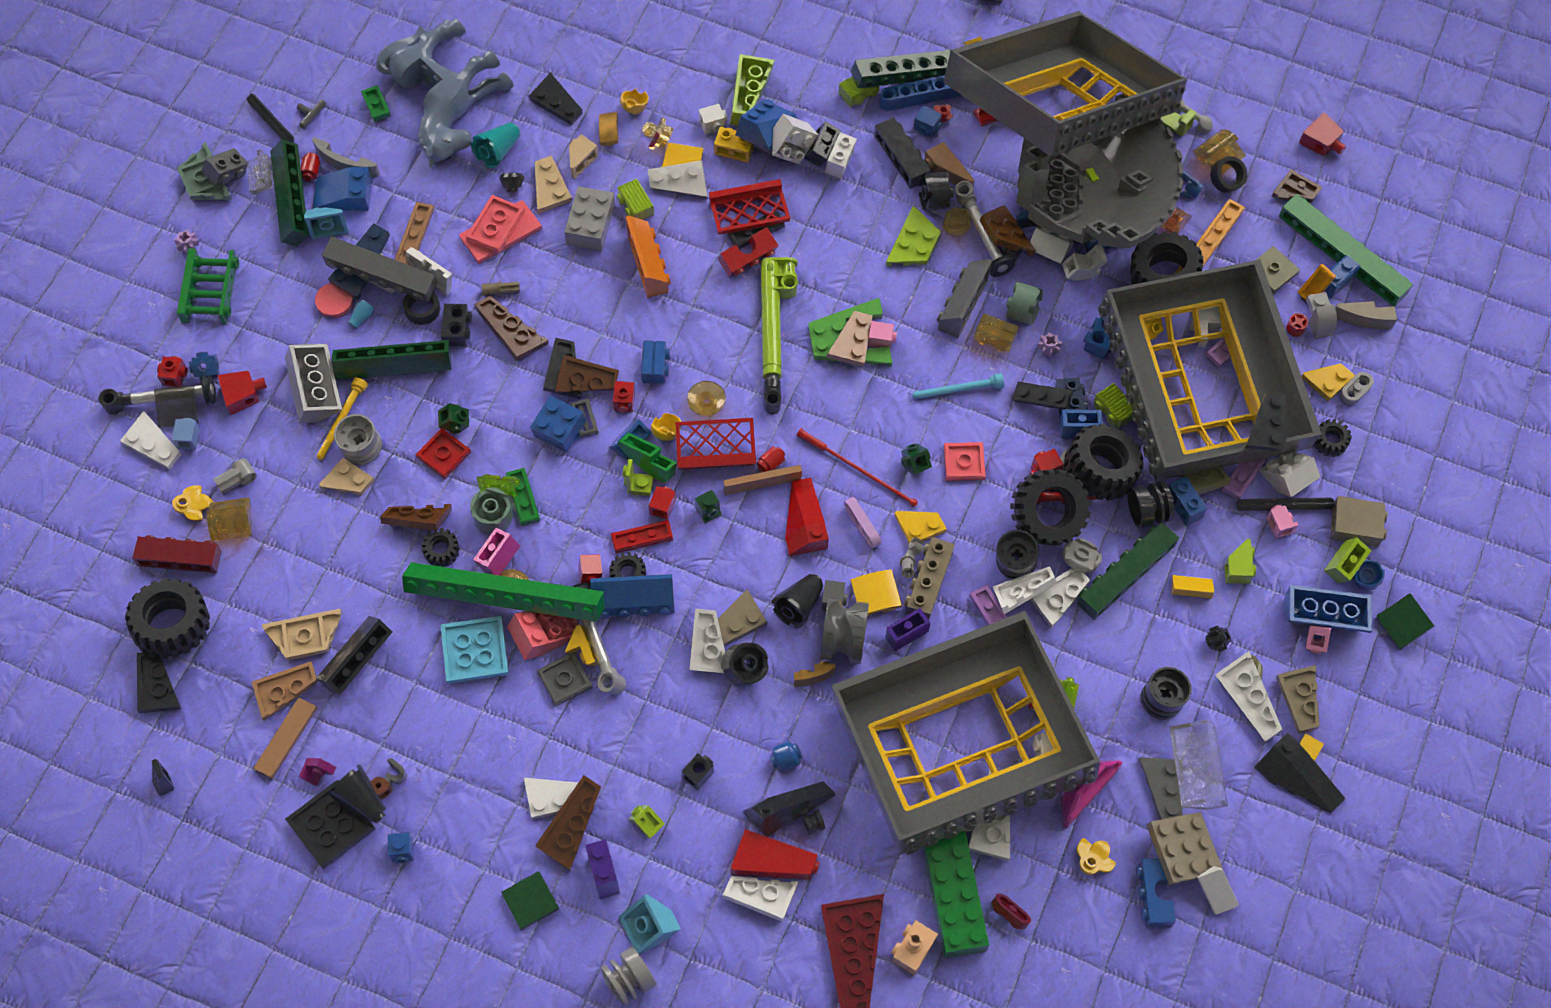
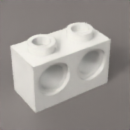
M841 132L839 133L828 158L825 173L842 179L853 154L856 138Z

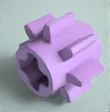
M188 230L178 233L177 238L174 239L178 251L183 250L185 254L188 253V248L196 249V246L199 245L195 232L191 234Z
M1050 332L1045 337L1041 335L1037 346L1042 351L1041 355L1045 354L1051 357L1054 353L1059 354L1062 341H1058V335L1050 334Z

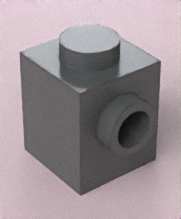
M825 580L821 610L826 611L828 598L840 599L843 606L847 605L848 594H844L845 582Z

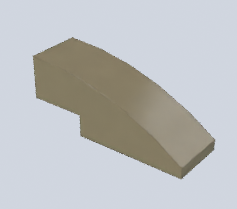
M1374 301L1340 303L1335 307L1337 319L1356 326L1392 329L1397 321L1394 306L1376 308Z

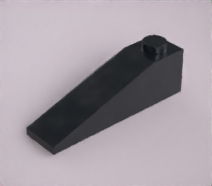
M1288 733L1254 767L1270 783L1278 784L1288 789V792L1307 799L1308 802L1329 813H1332L1346 799L1308 752Z

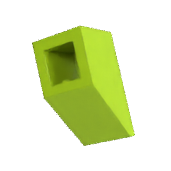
M1246 539L1227 558L1224 564L1226 583L1250 584L1252 578L1256 576V565H1253L1252 559L1255 555L1254 546H1251V539Z

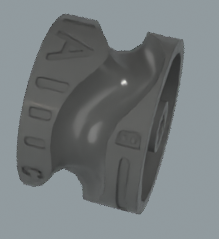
M828 598L820 659L832 660L835 654L843 653L849 658V663L861 664L869 603L857 602L847 609L842 606L840 599Z

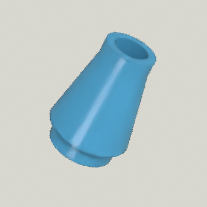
M361 300L360 303H357L348 323L358 329L373 314V306Z

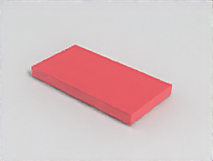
M523 200L515 204L524 207L525 213L502 251L542 229V225ZM470 229L459 234L461 241L478 264L498 254L466 241V236Z

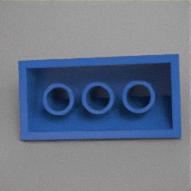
M672 574L590 579L591 590L604 591L605 608L600 616L602 619L609 616L628 617L636 614L648 616L653 613L668 615L671 612H675Z
M1290 585L1284 596V614L1289 622L1367 633L1372 632L1371 595Z

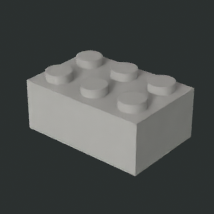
M578 186L564 232L567 245L603 250L615 208L614 193Z

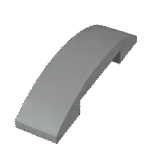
M313 137L312 141L316 152L333 168L342 170L348 167H368L371 177H378L380 175L377 163L363 157L358 162L332 152L330 143Z

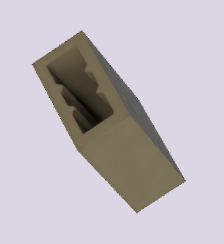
M1337 496L1332 508L1330 539L1346 541L1358 538L1365 545L1378 547L1382 540L1386 539L1387 529H1384V523H1386L1388 512L1385 511V503Z

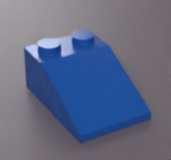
M348 167L317 177L313 209L325 207L342 210H369L372 184L369 168Z

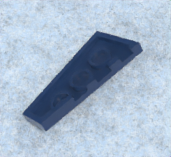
M373 223L356 246L381 255L390 234ZM338 268L328 278L331 284L357 300L361 297L363 287L367 285V281L362 280L360 276L348 275Z

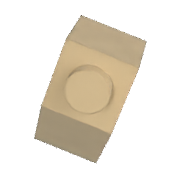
M582 134L573 139L569 145L570 168L573 179L577 178L599 156L598 146Z

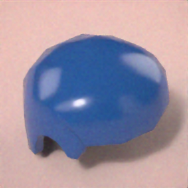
M1365 560L1353 576V579L1360 588L1366 590L1375 589L1382 584L1385 570L1382 569L1379 562Z

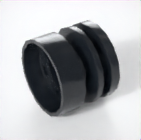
M1165 481L1149 483L1147 488L1144 485H1139L1128 489L1129 511L1134 524L1138 528L1151 526L1154 524V520L1160 524L1161 522H1169L1174 519L1173 498Z
M1011 530L1002 535L996 547V563L1003 575L1015 579L1034 572L1039 554L1038 543L1035 538L1023 530ZM1015 555H1019V560H1015Z
M1174 667L1157 669L1150 676L1140 693V702L1143 709L1156 719L1167 720L1175 717L1190 698L1192 693L1191 683L1182 671Z

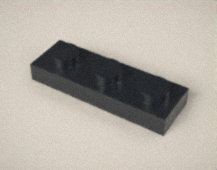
M1018 381L1012 399L1014 402L1068 410L1073 392L1069 389Z

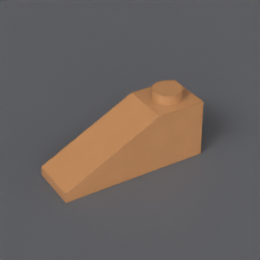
M944 142L925 152L924 162L929 164L933 173L948 172L950 183L957 185L961 181H968L974 187L975 180Z

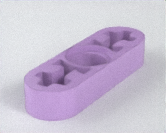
M854 497L845 500L844 506L869 547L874 548L880 545L881 539L857 500Z

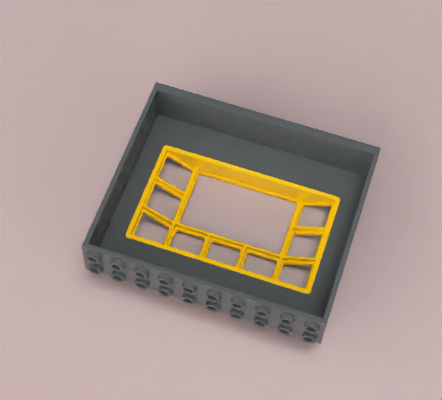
M1076 11L950 50L944 83L1052 157L1178 112L1181 107L1183 93L1186 90L1187 78L1085 14ZM1080 68H1084L1095 76L1079 88L1068 79ZM1099 80H1102L1112 86L1113 89L1102 99L1098 100L1088 94L1087 91ZM1061 85L1089 104L1056 116H1051L1023 96ZM1119 92L1127 96V98L1105 105Z
M1261 260L1106 291L1098 307L1100 317H1103L1104 331L1110 339V350L1114 351L1115 366L1120 370L1121 384L1123 387L1125 386L1127 392L1126 400L1128 404H1131L1132 419L1137 423V434L1143 442V453L1148 458L1149 472L1151 476H1154L1155 482L1310 449L1322 435ZM1218 306L1222 331L1201 336L1198 311ZM1192 312L1195 336L1175 340L1171 316ZM1164 317L1168 342L1151 345L1144 322ZM1208 337V340L1224 338L1249 414L1202 423L1177 347L1203 342L1207 339L1201 338ZM1170 349L1177 369L1161 373L1154 351ZM1179 376L1186 397L1169 400L1163 379ZM1266 392L1286 394V450L1284 452L1244 448L1248 438H1240L1232 425L1249 420L1255 423ZM1188 404L1195 425L1179 428L1172 407ZM1225 426L1234 441L1213 444L1205 430ZM1198 432L1206 447L1186 450L1181 435Z
M1025 611L832 685L834 703L900 855L913 854L918 848L923 846L931 847L941 839H951L961 831L974 830L979 824L984 822L987 824L992 823L999 816L1004 814L1006 816L1012 815L1017 812V809L1032 807L1037 801L1042 799L1050 800L1060 792H1070L1078 785L1083 783L1085 785L1090 784L1098 778L1100 760ZM1018 676L1027 696L1005 709L996 690ZM990 693L1011 739L925 772L905 725ZM1032 703L1040 723L1018 736L1009 716L1027 704ZM899 729L907 748L885 751L876 731ZM1044 729L1053 746V750L1029 759L1021 743ZM1015 746L1022 762L998 771L991 755ZM910 755L919 775L896 778L888 758ZM984 758L991 774L967 784L960 767ZM953 770L960 787L936 796L929 779ZM922 782L929 799L909 806L900 785Z

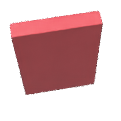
M491 195L467 234L466 241L500 254L525 213V208Z

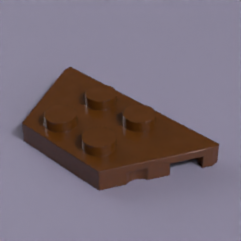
M1005 205L981 216L979 221L996 245L1007 247L1016 252L1020 248L1026 250L1028 256H1034L1035 248Z

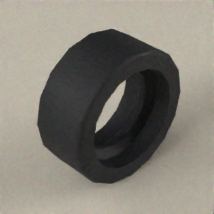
M1227 156L1214 163L1210 171V178L1217 190L1223 193H1230L1241 188L1246 183L1247 169L1239 158ZM1225 164L1230 165L1235 170L1236 181L1233 185L1227 184L1221 176V169Z
M433 292L430 298L433 304L432 308L421 314L412 312L410 308L413 302L417 300L408 294L404 297L403 308L410 322L425 325L433 322L439 316L440 304L435 292Z

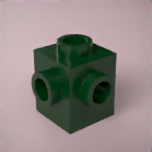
M449 403L438 410V428L450 431L452 434H458L469 427V409Z
M910 444L901 451L903 467L913 474L921 473L932 467L928 449L920 444Z

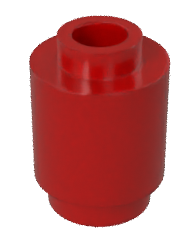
M306 153L302 158L300 166L301 175L305 181L317 179L321 163L317 154Z
M772 446L759 458V461L756 463L757 467L761 472L777 469L785 462V452L780 447Z

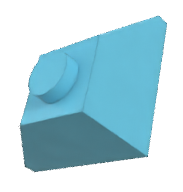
M324 207L306 210L304 218L312 239L349 233L342 209Z
M647 894L642 896L619 916L638 954L667 941L681 930L672 911Z

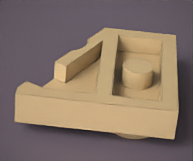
M343 457L319 483V487L322 490L328 488L335 489L337 492L363 495L374 482V478Z

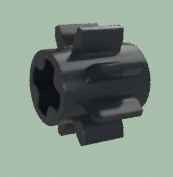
M1218 625L1209 628L1210 632L1205 637L1208 647L1218 650V652L1228 649L1227 645L1231 642L1229 631L1226 628H1219Z

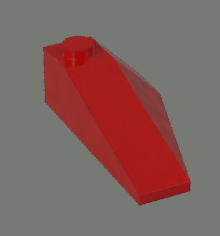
M811 478L792 481L785 534L789 556L828 549L829 538Z

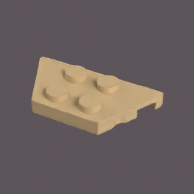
M335 609L262 624V628L287 661L329 652L342 616L341 609Z

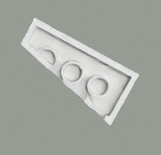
M1249 651L1215 674L1265 742L1283 731Z

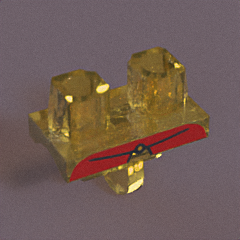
M661 117L657 126L652 122H647L643 125L642 133L644 136L652 138L648 148L654 149L655 145L665 148L674 129L665 124L667 119Z

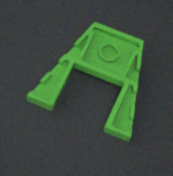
M880 298L809 322L808 328L814 359L838 361L826 356L845 327L846 322H848L854 311L872 315V319L882 318L883 312ZM889 346L867 349L865 362L868 365L887 364V366L891 367L892 358Z

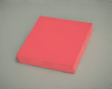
M983 442L944 443L946 481L985 480Z

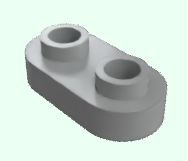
M1366 372L1356 374L1341 391L1342 400L1347 404L1357 403L1371 389L1374 383L1373 377Z

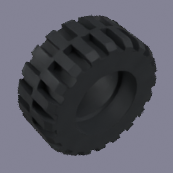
M1165 231L1161 234H1153L1149 239L1143 241L1142 244H1137L1135 251L1132 252L1130 271L1132 284L1203 271L1204 259L1200 247H1196L1197 243L1192 239L1189 241L1187 236H1180L1177 232L1167 233ZM1161 261H1171L1179 264L1183 269L1173 275H1162L1156 273L1150 267Z
M1095 424L1081 429L1076 434L1066 451L1064 466L1066 467V473L1075 475V480L1079 479L1083 483L1081 487L1082 489H1087L1089 493L1087 496H1094L1098 500H1103L1104 498L1106 500H1114L1127 494L1128 489L1133 487L1144 466L1143 454L1139 452L1141 449L1138 444L1134 443V439L1131 436H1127L1126 432L1122 429L1117 430L1112 425L1108 427L1106 424H1099L1098 426ZM1092 455L1106 458L1116 469H1108L1101 466L1093 459Z
M1039 470L1034 472V474L1024 477L1025 481L1019 482L1016 486L1018 491L1013 492L1012 498H1015L1014 503L1010 504V509H1014V514L1011 517L1013 521H1017L1015 525L1017 530L1028 532L1035 538L1038 544L1062 545L1063 543L1073 541V537H1078L1081 534L1080 529L1086 528L1088 523L1085 520L1090 518L1091 514L1088 511V506H1091V500L1086 499L1089 493L1087 489H1082L1083 483L1079 479L1075 480V475L1065 473L1063 470ZM1046 489L1057 490L1065 503L1064 515L1055 526L1044 525L1036 513L1037 499Z
M166 578L160 582H157V580L153 581L151 585H145L140 588V592H136L132 596L133 602L130 601L127 605L128 611L125 613V619L133 642L139 647L140 651L143 653L148 652L149 656L154 658L157 655L161 659H168L169 656L177 658L182 653H185V655L190 653L191 648H197L200 645V639H205L206 631L210 626L209 612L200 591L196 587H192V584L187 581L182 583L181 579L170 581L169 578ZM181 609L186 612L182 620L172 627L159 629L150 626L154 617L162 611Z

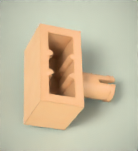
M916 920L913 925H907L902 934L905 937L901 944L897 942L891 952L894 955L892 962L913 975L916 974L938 935Z

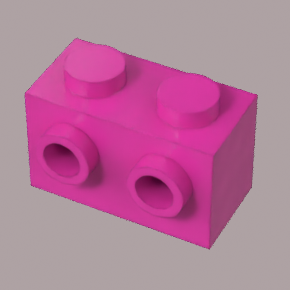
M495 528L473 561L483 572L500 576L520 548V545L509 533Z

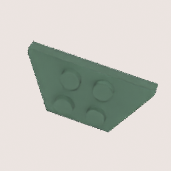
M205 142L201 145L202 149L198 153H192L188 160L177 168L190 199L231 200L225 184L214 186L202 172L205 159L212 156Z

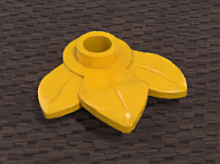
M194 485L184 489L182 495L176 496L172 501V507L177 513L184 514L187 519L200 521L203 519L201 511L213 505V500L209 496L201 494V486Z
M1085 838L1079 841L1076 852L1081 858L1079 866L1084 874L1093 875L1098 871L1107 873L1113 870L1116 863L1111 858H1108L1110 846L1106 841H1097L1093 845Z

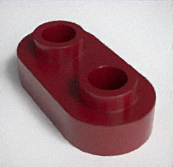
M998 893L991 901L993 910L1008 920L1015 929L1024 930L1030 924L1031 918L1028 913L1006 895Z

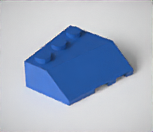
M763 99L740 117L736 136L765 150H771L773 128L782 114L798 118L795 113L774 104L773 101Z

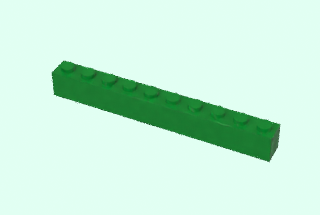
M413 562L410 563L402 575L403 591L406 593L593 622L599 620L605 608L604 591Z

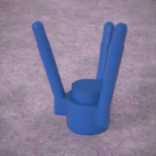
M1183 170L1182 178L1188 181L1185 187L1187 192L1181 191L1180 195L1186 196L1191 199L1192 195L1197 198L1204 185Z

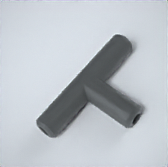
M320 100L313 109L299 103L297 110L306 114L299 123V126L306 128L323 109L326 102Z

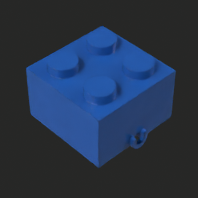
M550 395L530 428L535 437L568 452L573 442L579 439V431L587 420L583 411Z

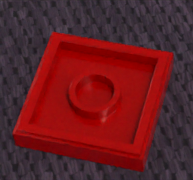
M440 429L415 456L442 478L446 479L471 453V449L444 429Z

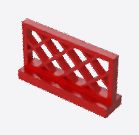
M781 179L709 192L710 209H712L718 235L790 222ZM780 196L777 204L770 201V198ZM761 200L763 203L758 207L752 204V202ZM742 203L745 206L742 210H739L734 205ZM766 204L774 207L770 213L763 210ZM718 207L727 208L723 214L716 211ZM748 207L756 211L753 216L745 213ZM778 209L784 212L785 216L777 217L774 213ZM730 211L738 214L734 220L727 216ZM759 213L767 216V218L762 221L756 219ZM741 216L749 220L746 224L738 222ZM723 220L731 223L729 227L721 228L720 224Z
M753 418L675 422L678 470L756 465ZM749 422L750 431L744 436L736 428L741 423ZM721 424H728L732 428L726 437L717 430ZM702 425H708L712 429V432L706 438L697 431ZM679 426H688L693 430L687 439L680 435ZM733 431L742 437L736 446L727 439ZM714 432L723 438L717 447L708 441ZM695 433L703 439V442L697 448L688 442ZM744 440L751 445V453H742L738 449ZM724 441L733 447L729 454H723L718 450ZM705 442L714 449L710 455H703L699 451ZM686 443L695 450L690 456L681 457V448Z

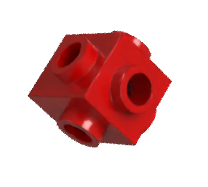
M163 356L162 362L157 367V377L162 386L179 388L182 386L183 379L187 377L188 368L183 360L177 356Z

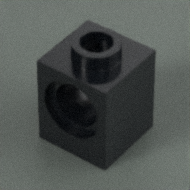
M697 753L681 771L682 778L699 790L714 773L713 761L708 756H701ZM696 767H703L705 769L702 773L694 772Z

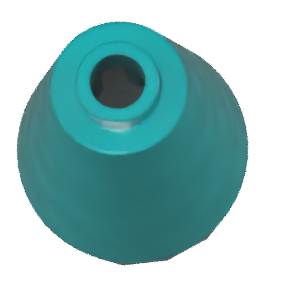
M507 123L475 135L472 138L473 142H471L473 154L478 161L482 160L485 162L484 166L488 168L498 166L519 139L520 129L513 123Z

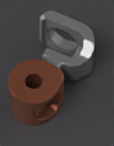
M389 758L387 761L390 766L400 773L392 775L387 772L385 778L376 777L371 780L380 799L390 795L393 790L392 783L400 784L407 780L405 769L393 758Z

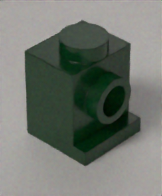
M713 490L695 498V509L705 524L722 515L720 501Z

